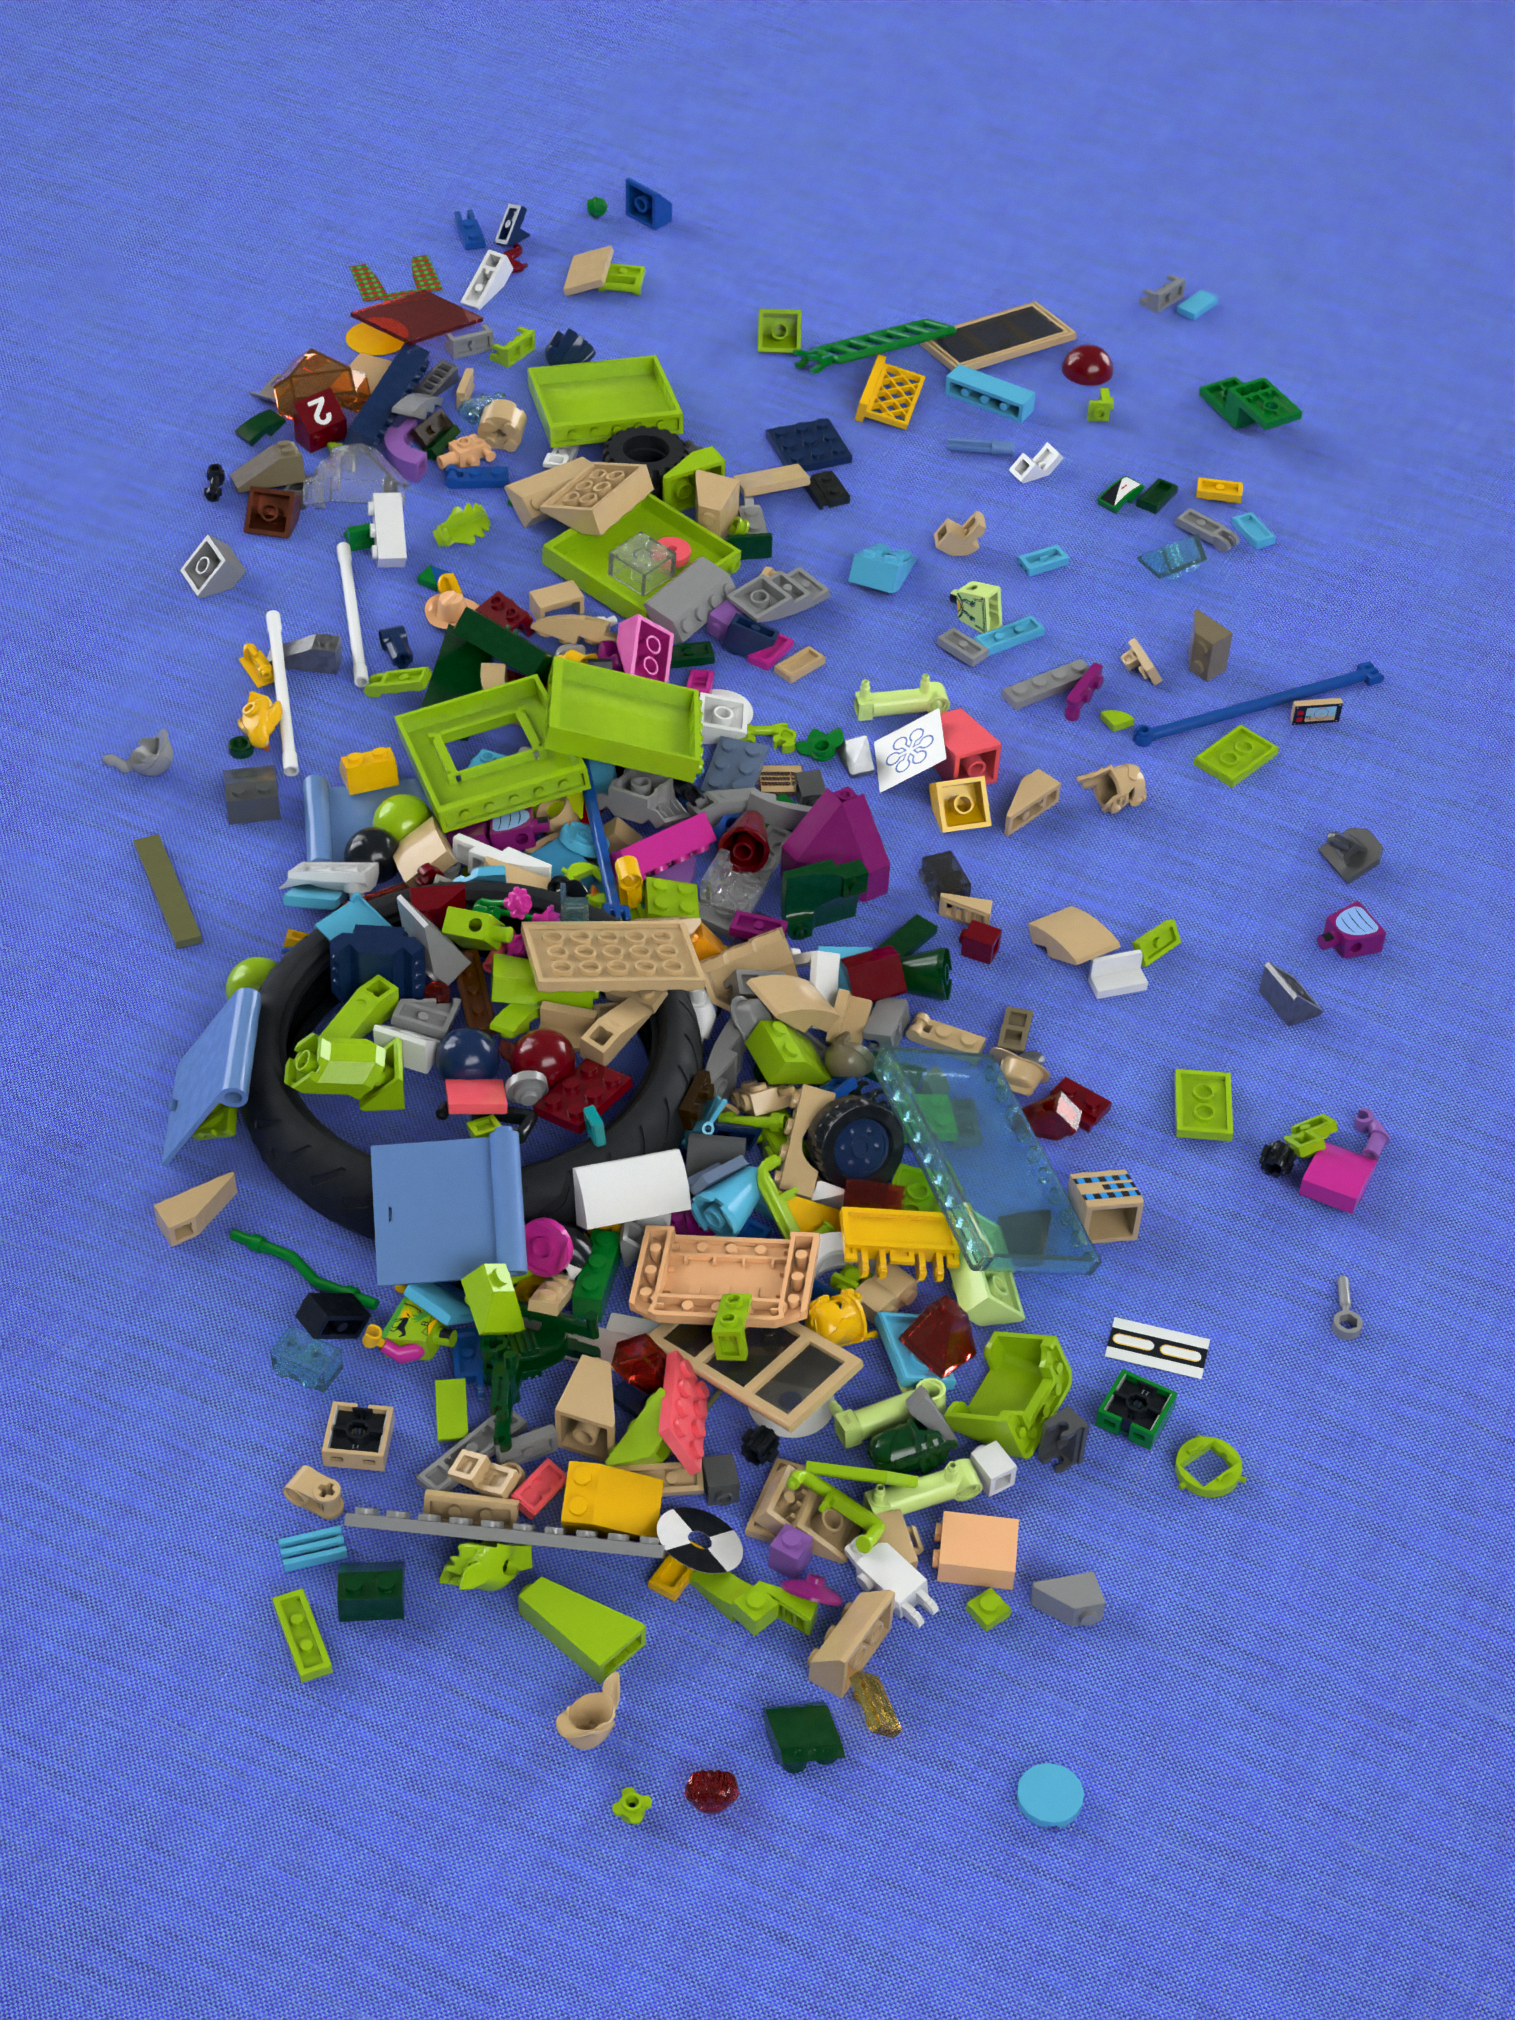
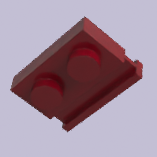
M1065 1076L1050 1092V1095L1043 1099L1042 1107L1089 1133L1091 1127L1096 1125L1110 1111L1112 1102Z

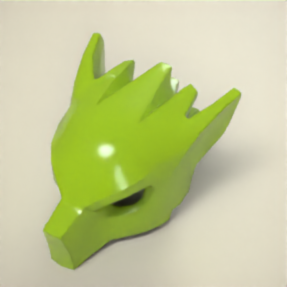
M483 1540L482 1543L465 1542L459 1544V1555L450 1556L451 1561H448L444 1566L439 1583L459 1586L460 1590L496 1591L503 1589L512 1582L519 1571L533 1568L532 1545L507 1544Z

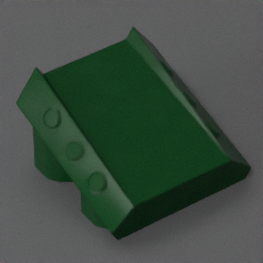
M825 1702L762 1708L766 1735L776 1762L781 1764L788 1773L802 1772L809 1761H816L819 1764L827 1765L834 1763L837 1758H845L843 1744Z

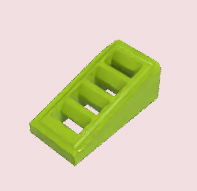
M758 1581L757 1584L779 1603L778 1618L810 1636L818 1618L819 1603L792 1595L781 1587Z

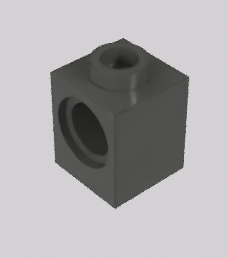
M821 770L797 772L794 782L797 802L800 805L813 807L826 790Z
M733 1454L703 1457V1484L708 1506H723L739 1502L740 1483Z

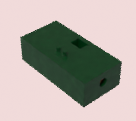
M469 607L464 609L452 633L526 676L538 674L541 682L546 685L548 684V676L555 655L518 635L519 630L515 629L513 632L510 630V625L507 624L505 627Z

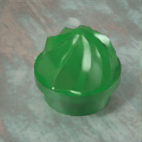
M597 196L588 199V214L595 218L604 215L607 211L605 200Z

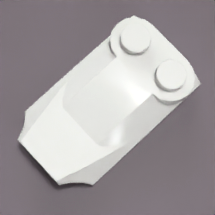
M301 862L288 871V879L279 887V890L311 884L325 889L343 890V892L349 893V897L358 892L363 897L365 892L372 891L377 885L379 862Z

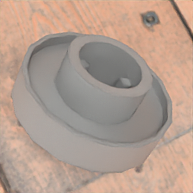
M521 1071L512 1075L505 1083L507 1098L514 1103L524 1106L534 1105L549 1090L546 1076L538 1071Z

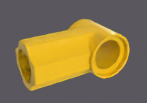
M628 855L617 859L614 866L617 874L620 905L629 906L630 909L636 908L642 902L641 885L643 879L637 859L634 856Z

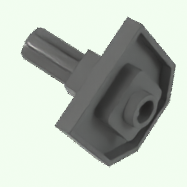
M1349 828L1341 834L1337 831L1334 833L1329 832L1327 834V843L1318 848L1319 853L1347 885L1378 866L1383 853V846L1368 829Z

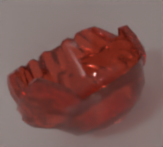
M713 1770L696 1771L691 1774L686 1783L684 1795L699 1812L716 1814L726 1810L730 1804L736 1801L739 1796L738 1782L733 1773L720 1770L715 1772Z

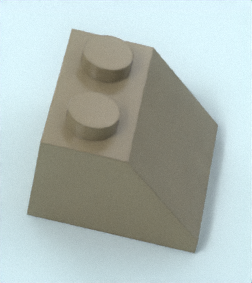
M1198 609L1194 611L1188 646L1189 670L1207 682L1226 671L1233 633Z

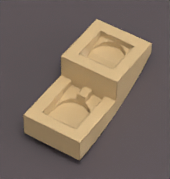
M466 1449L461 1450L447 1473L451 1479L490 1497L507 1499L521 1478L516 1469L492 1463L487 1455Z

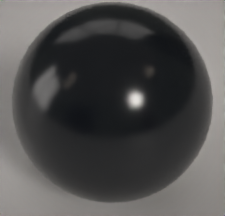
M378 827L364 828L356 832L347 842L344 851V861L379 862L377 884L389 881L399 871L393 858L399 846V841L392 833Z

